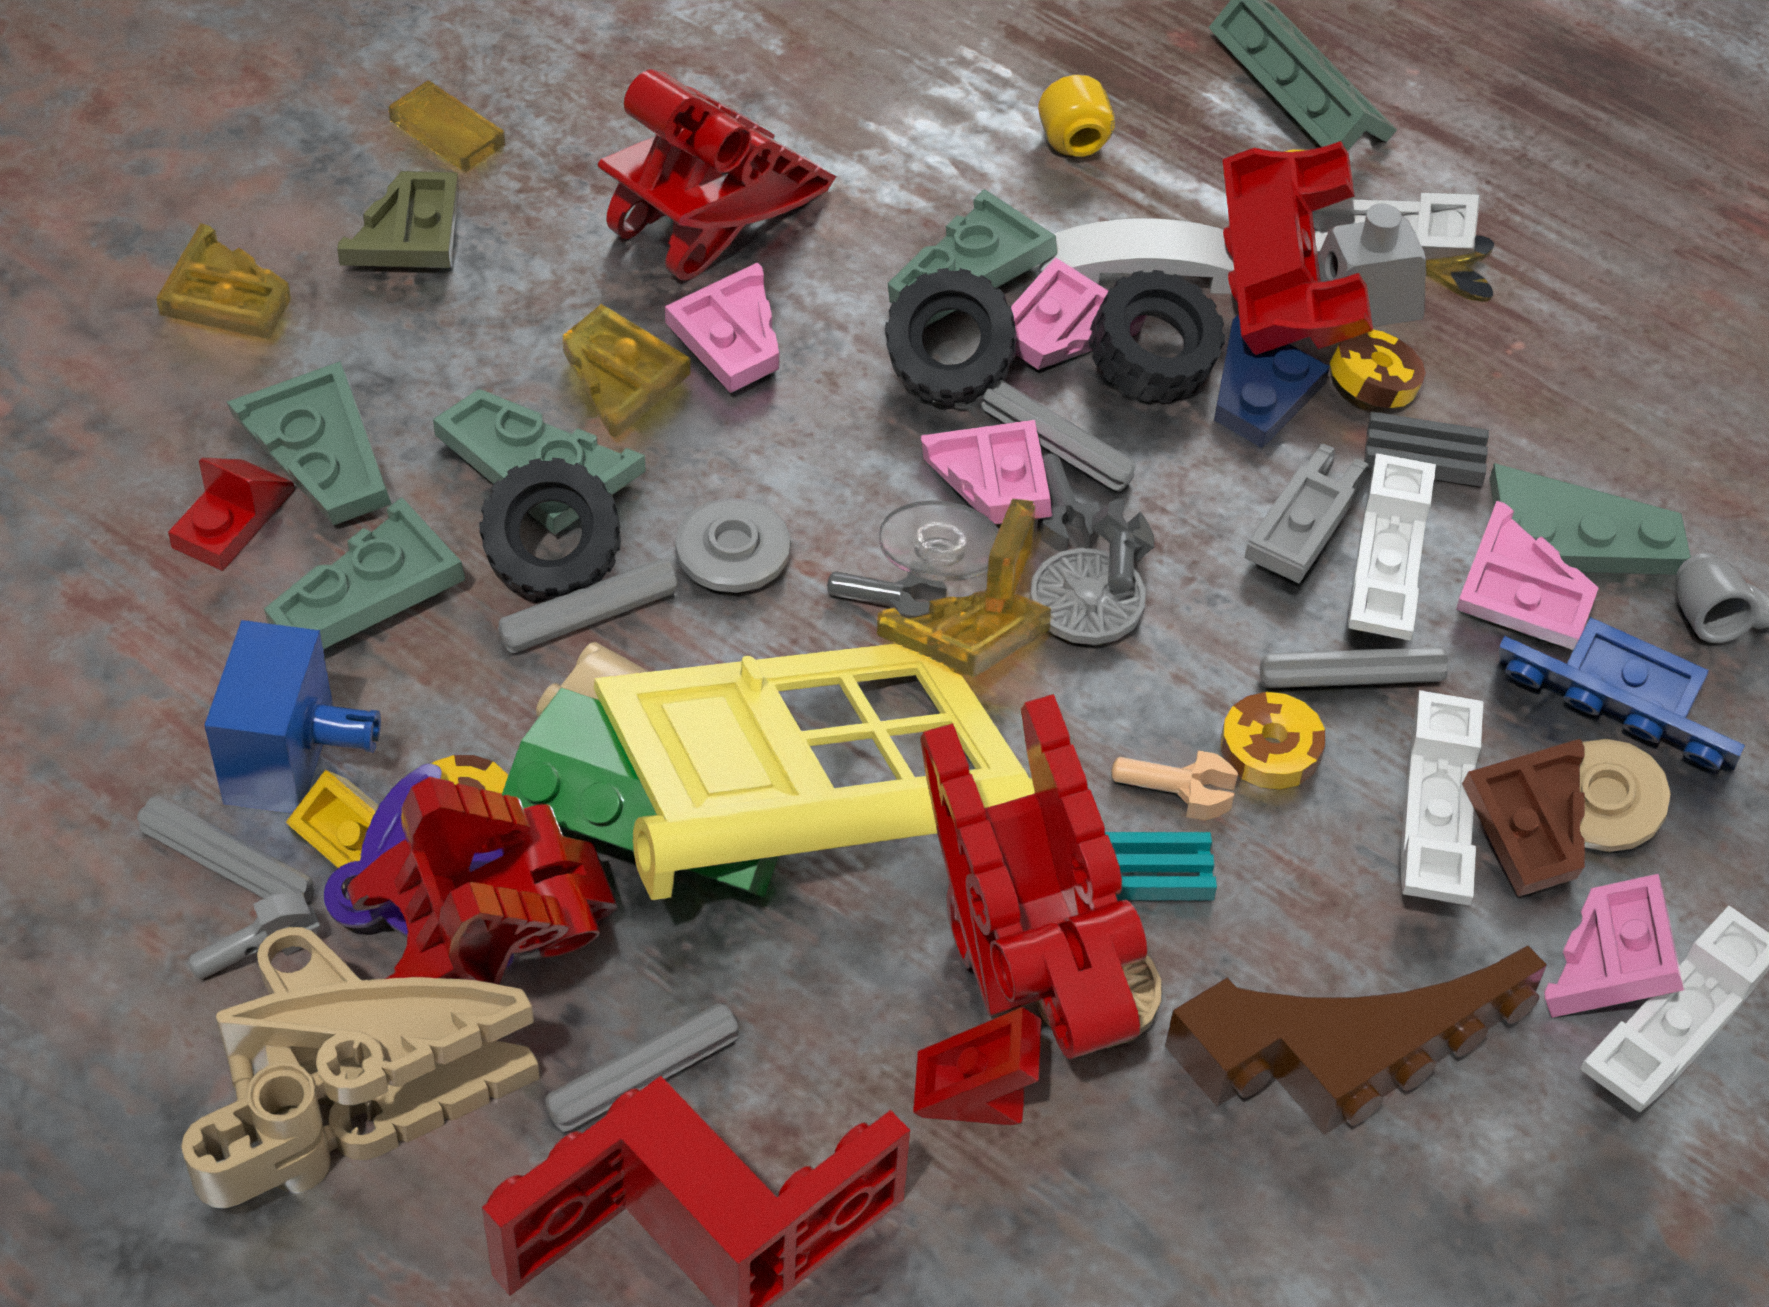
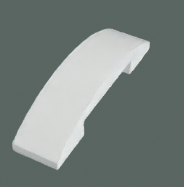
M1421 193L1420 202L1347 199L1312 212L1317 254L1319 255L1329 230L1339 225L1365 222L1367 210L1372 205L1380 203L1394 206L1400 211L1403 218L1409 220L1424 250L1426 260L1474 253L1480 202L1479 195Z
M1135 218L1095 222L1054 233L1057 241V255L1041 263L1042 273L1056 257L1097 284L1099 283L1100 273L1133 274V272L1142 270L1144 273L1161 270L1169 275H1174L1175 273L1180 276L1209 277L1210 293L1232 294L1228 282V272L1234 270V263L1224 241L1223 229L1187 221Z
M1376 453L1353 578L1348 628L1411 641L1419 595L1417 584L1425 525L1431 505L1435 464Z
M1419 690L1411 737L1402 824L1401 886L1402 892L1405 895L1471 906L1474 894L1476 846L1472 845L1473 805L1462 782L1468 771L1476 769L1477 759L1481 750L1483 701Z
M1728 906L1694 942L1686 959L1679 965L1684 991L1650 997L1626 1024L1621 1021L1584 1060L1580 1070L1638 1112H1641L1656 1100L1688 1068L1769 971V933L1731 906Z

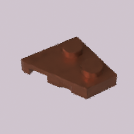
M1581 739L1468 771L1462 782L1518 897L1577 879L1585 867V839L1580 832V822L1585 816V793L1580 792V764L1585 758V747Z

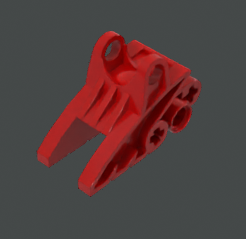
M655 69L643 71L632 81L625 94L623 104L625 112L656 135L606 156L598 162V168L619 182L607 209L606 222L608 228L622 239H630L639 234L648 223L652 224L664 216L673 220V233L669 240L671 246L666 255L665 265L671 274L684 281L693 279L701 274L731 244L745 224L773 218L808 203L828 191L837 177L821 165L773 140L775 134L757 122L699 90L685 86L666 72ZM634 206V208H633V210L631 211L630 215H629L628 218L624 221V219H625V217H626L628 211Z
M1051 694L1027 701L1021 708L1034 794L984 808L973 775L970 774L969 765L954 724L924 731L920 737L937 834L949 879L946 895L947 916L962 962L966 969L973 967L989 1016L1041 1000L1060 1050L1065 1057L1073 1059L1138 1038L1140 1034L1138 1010L1122 967L1146 959L1147 941L1142 922L1133 905L1126 899L1118 902L1116 895L1120 894L1122 889V878L1117 857L1109 836L1105 835L1104 823L1091 789H1088L1087 779L1074 745L1070 742V735L1055 695Z
M428 777L411 786L402 805L401 827L406 839L380 855L347 886V892L353 909L369 910L393 902L400 908L405 918L408 930L407 945L402 958L394 967L395 973L385 979L407 977L463 979L499 985L512 953H522L538 948L540 956L554 957L577 950L594 941L599 936L600 931L596 922L611 915L617 909L616 900L594 844L563 837L550 805L540 804L523 808L520 799L510 795L502 796V793L485 789L479 791L476 787L460 783L454 785V782L434 777ZM501 849L502 856L470 872L469 868L474 853H487Z

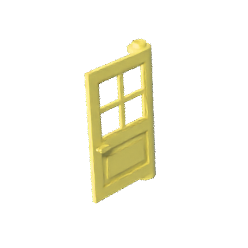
M938 639L757 660L751 656H744L740 662L600 677L594 680V691L657 814L638 817L633 829V848L637 870L651 900L671 898L674 873L677 870L937 834L926 776L915 777L890 736L924 732L953 723L963 750L976 768L969 771L973 775L984 808L1035 793L1032 778L1028 777L1026 771ZM916 675L940 714L880 721L857 682ZM839 684L862 724L801 731L778 691ZM872 738L897 779L834 788L810 746Z

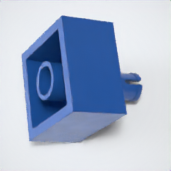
M241 620L204 725L223 805L292 814L309 791L323 745L360 749L370 753H374L377 745L373 741H379L380 711H365L333 706L320 630Z

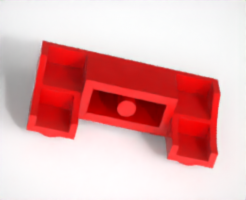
M1339 141L1320 148L1294 152L1251 148L1222 159L1229 226L1223 229V236L1234 263V270L1228 272V282L1233 297L1238 303L1241 336L1252 352L1257 355L1310 337L1316 347L1321 349L1373 331L1367 284L1361 275L1356 273L1344 278L1321 282L1312 212L1355 197L1349 153L1342 142Z

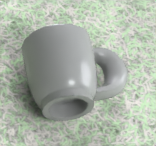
M1701 553L1692 556L1679 567L1676 574L1677 598L1686 618L1700 639L1709 643H1725L1740 637L1751 627L1757 629L1769 627V595L1754 585L1746 583L1732 564L1712 553Z

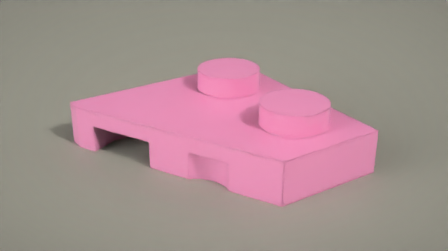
M1055 257L1011 306L1017 337L1016 355L1035 368L1041 369L1092 351L1093 349L1089 348V337L1092 333L1090 327L1108 290ZM1140 315L1131 322V337L1140 332L1147 315Z
M758 263L665 306V323L730 393L779 369V349L776 334L772 330V314L769 300H766L763 269Z
M1496 501L1461 592L1456 610L1574 650L1584 630L1599 588L1577 568L1565 564L1560 557L1559 551L1542 536L1535 540L1512 519L1514 511L1507 504Z
M1659 874L1591 888L1581 910V924L1571 932L1563 950L1567 963L1558 983H1548L1544 994L1550 1015L1553 1018L1684 991L1665 894Z

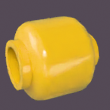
M1074 74L1062 77L1053 82L1041 95L1038 103L1039 117L1047 140L1055 151L1067 156L1084 157L1099 151L1111 138L1115 129L1114 112L1107 93L1098 80L1088 75Z

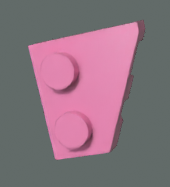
M1035 420L921 435L924 460L991 525L1052 517L1051 499Z

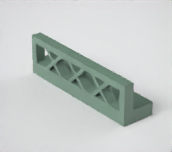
M1230 0L1208 27L1321 147L1341 141L1348 152L1365 131L1385 142L1397 131L1388 119L1273 3L1267 0Z

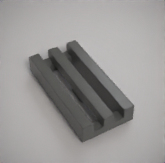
M1371 412L1367 426L1364 462L1369 464L1368 468L1370 470H1373L1375 456L1378 453L1435 464L1434 480L1482 487L1487 468L1485 462L1488 453L1486 445L1489 430Z

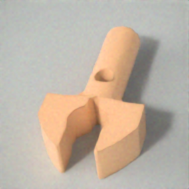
M1199 750L1196 762L1184 768L1117 757L1111 770V776L1115 782L1178 794L1187 804L1186 817L1204 821L1229 812L1232 808L1235 794L1222 790H1210L1203 785L1211 784L1219 788L1235 790L1238 777L1237 771L1224 758L1215 753Z

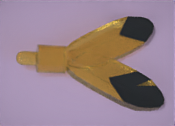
M1476 235L1474 253L1426 260V274L1468 300L1488 302L1493 296L1492 287L1483 276L1465 264L1483 260L1492 252L1495 244L1490 238Z

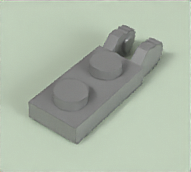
M1322 443L1306 466L1300 465L1251 536L1244 558L1300 583L1351 507L1353 499L1365 481L1369 464L1356 458L1347 468L1341 480L1336 481L1325 476L1333 465L1336 450Z

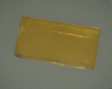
M429 80L388 106L389 118L392 123L465 173L505 146V134L502 129Z
M1012 498L988 558L985 611L1007 614L1008 610L1012 608L1032 556L1036 508L1033 505V501Z

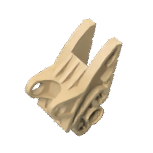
M288 927L277 930L265 938L259 946L257 953L262 979L270 995L221 1010L216 1014L237 1101L205 1115L191 1124L183 1136L181 1148L195 1194L203 1203L211 1207L228 1208L239 1205L274 1187L286 1192L299 1193L310 1190L321 1183L328 1174L331 1163L329 1152L336 1148L342 1155L353 1160H369L398 1148V1140L408 1143L445 1125L444 1118L454 1121L489 1104V1097L499 1099L539 1080L538 1062L529 1047L496 1041L534 1023L532 1005L522 989L477 980L422 977L360 980L313 931L302 927ZM301 947L308 950L311 954V960L308 964L296 972H280L271 965L274 956L284 948ZM318 1104L333 1105L330 1109L329 1125L323 1127ZM366 1113L368 1121H371L374 1115H376L373 1119L375 1130L371 1133L360 1135L357 1127L352 1128L351 1118L355 1115ZM258 1141L259 1146L252 1148L251 1144Z

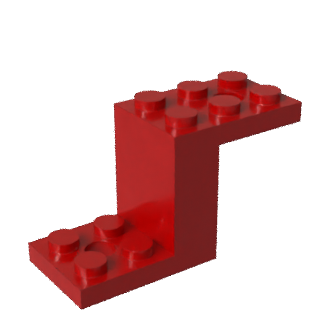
M659 1076L642 1090L634 1088L622 1094L611 1105L607 1115L583 1133L575 1131L563 1137L552 1148L548 1158L524 1176H511L496 1187L487 1203L482 1206L491 1274L506 1293L511 1296L626 1209L715 1307H770L904 1200L910 1129L891 1110L870 1126L865 1122L856 1125L840 1140L834 1154L814 1169L811 1166H805L796 1171L783 1184L778 1197H776L662 1076Z

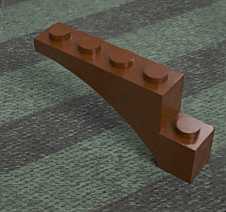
M1528 945L1488 967L1448 982L1406 992L1363 997H1302L1259 992L1236 987L1227 977L1173 1010L1165 1047L1216 1107L1237 1094H1240L1242 1098L1255 1094L1274 1076L1321 1132L1326 1135L1346 1121L1351 1126L1363 1122L1378 1109L1383 1101V1097L1401 1086L1404 1091L1417 1087L1433 1072L1436 1063L1449 1054L1454 1053L1457 1057L1468 1054L1482 1042L1488 1033V1029L1505 1019L1509 1024H1512L1522 1019L1534 1008L1540 996L1536 991L1547 964Z

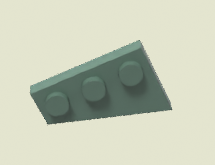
M983 189L973 199L974 209L966 217L957 215L946 225V236L936 246H925L887 283L889 302L896 303L900 297L899 292L906 285L910 286L917 281L916 277L927 273V275L938 272L937 269L949 268V271H959L960 268L971 270V274L978 277L983 275L991 280V285L994 288H997L1057 255L1056 235ZM955 310L937 313L927 322L926 326L942 319Z
M341 361L227 401L228 407L238 423L333 525L392 504Z
M481 389L476 390L433 419L435 436L493 484L497 480L501 481L508 475L507 471L517 465L522 467L529 464V460L541 458V461H551L552 457L565 459L566 463L573 465L578 463L587 467L588 473L592 476L597 475L604 482L607 492L611 493V495L646 472L645 455L628 448L619 453L597 444L596 435L579 428L571 434L543 422L541 413ZM555 501L540 503L528 511L531 516L554 535L579 518L572 508Z
M1496 463L1493 465L1489 478L1493 505L1495 506L1496 501L1507 504L1514 511L1512 519L1535 540L1542 536L1559 551L1562 561L1570 567L1577 568L1581 572L1676 575L1679 567L1691 558L1682 514L1679 512Z
M401 497L387 508L389 518L372 532L362 528L347 541L349 547L347 553L332 565H317L266 606L264 612L268 624L320 630L324 650L464 581L462 561Z

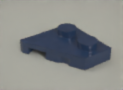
M1237 315L1232 320L1214 421L1263 449L1327 383L1330 366L1290 344L1255 355L1241 336L1239 315Z

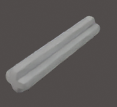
M998 380L992 388L985 390L981 406L984 411L1005 424L1035 420L1039 443L1042 447L1114 491H1122L1132 481L1135 475L1136 464L1129 457L1002 380Z
M659 559L502 617L499 620L498 627L500 638L508 652L516 653L666 597L676 591L677 579L675 572L667 560Z
M1441 647L1269 653L1261 657L1260 678L1265 688L1439 682L1447 677L1448 660L1445 649Z
M161 796L151 797L138 812L137 820L140 822L139 828L141 832L262 898L278 893L301 892L307 903L313 897L315 891L312 887L313 881L308 875Z
M724 1003L714 1004L554 1090L545 1098L550 1118L560 1131H570L609 1110L611 1105L625 1092L634 1088L642 1090L659 1076L666 1079L734 1042L739 1036V1026L734 1015Z

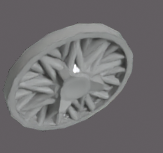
M731 497L708 501L689 512L678 527L675 542V551L680 566L694 582L715 591L734 593L758 589L777 578L788 563L791 547V537L786 523L773 509L751 499Z
M1076 548L1061 551L1042 562L1032 577L1030 604L1036 619L1052 634L1073 643L1097 645L1116 641L1134 630L1144 614L1146 589L1139 573L1133 568V583L1130 590L1125 593L1113 592L1108 586L1109 552L1099 549Z

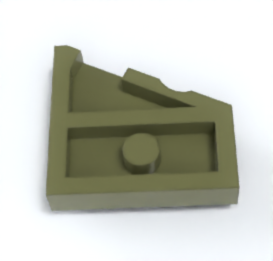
M401 171L387 187L385 196L374 201L363 214L364 226L353 239L344 236L338 242L337 251L340 266L450 268L459 197L458 172Z

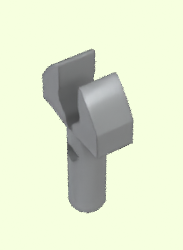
M301 892L272 894L254 903L253 906L258 916L254 923L191 954L188 961L191 971L199 979H204L258 952L259 946L265 938L280 929L302 927L316 934L320 929V924L311 904L307 906L304 895ZM288 947L282 949V952L288 956L302 948Z

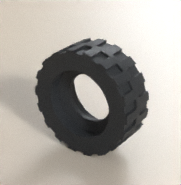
M949 268L937 269L938 272L929 275L924 273L916 277L917 281L910 286L906 285L899 292L900 297L896 303L892 302L888 311L890 316L889 322L885 323L886 345L897 377L900 376L902 378L904 386L912 393L914 391L919 393L923 400L931 403L938 401L946 406H954V403L965 402L966 405L976 402V398L982 396L987 388H992L998 380L1004 381L1009 374L1008 367L1011 362L1014 363L1016 355L1017 337L1014 315L1011 306L1008 307L1006 303V296L999 288L996 290L988 278L983 275L978 277L971 274V270L962 268L959 271H949ZM946 310H959L970 315L978 324L981 335L980 343L976 352L966 361L952 365L943 364L935 361L925 351L922 343L923 330L927 322L937 313Z
M1143 270L1133 272L1130 277L1126 278L1124 276L1119 279L1113 289H1109L1090 327L1092 333L1089 337V348H1092L1094 353L1092 358L1096 366H1100L1104 372L1103 376L1110 383L1113 382L1119 386V390L1127 395L1133 394L1140 397L1139 400L1147 402L1157 400L1160 403H1171L1173 399L1180 398L1182 400L1187 398L1194 389L1197 391L1203 385L1222 353L1220 350L1225 343L1226 334H1223L1224 321L1222 315H1218L1216 311V304L1211 298L1208 299L1202 293L1203 289L1195 283L1192 285L1185 281L1184 277L1175 273L1174 275H1169L1161 270H1153L1146 273ZM1140 315H1147L1169 323L1183 337V350L1173 358L1157 356L1146 351L1131 337V322Z
M552 457L551 461H541V458L529 460V464L518 467V465L507 471L508 475L504 479L495 482L491 487L492 493L489 499L484 500L481 509L483 521L479 522V532L483 542L482 546L491 568L496 576L504 581L506 587L514 593L517 591L523 593L526 599L538 602V599L551 600L602 581V577L606 572H611L616 563V551H620L621 526L616 504L611 493L607 492L604 482L597 475L592 476L588 473L587 467L575 463V465L566 463L565 459ZM548 501L560 502L572 508L579 516L582 524V535L577 547L569 555L557 560H543L533 556L523 546L520 538V526L526 513L534 506Z

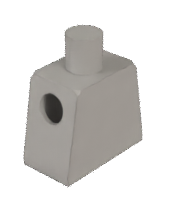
M1375 204L1367 210L1365 222L1339 225L1328 231L1318 255L1321 282L1359 273L1367 284L1373 327L1423 319L1426 257L1409 220L1403 218L1397 208L1389 204Z

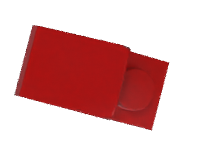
M203 457L199 460V466L205 492L168 531V535L173 549L224 571L295 489L292 481L243 459Z
M1021 1007L917 1052L913 1113L927 1119L1000 1125L1020 1124L1023 1120L1024 1087L1039 1081L1041 1018Z

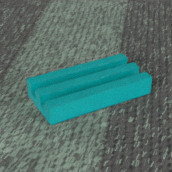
M1105 832V835L1109 836L1116 854L1120 872H1132V876H1121L1122 889L1120 894L1116 895L1117 900L1215 899L1217 882L1216 876H1213L1215 864L1214 856L1210 851L1212 846L1211 832ZM1158 873H1197L1198 876H1158Z

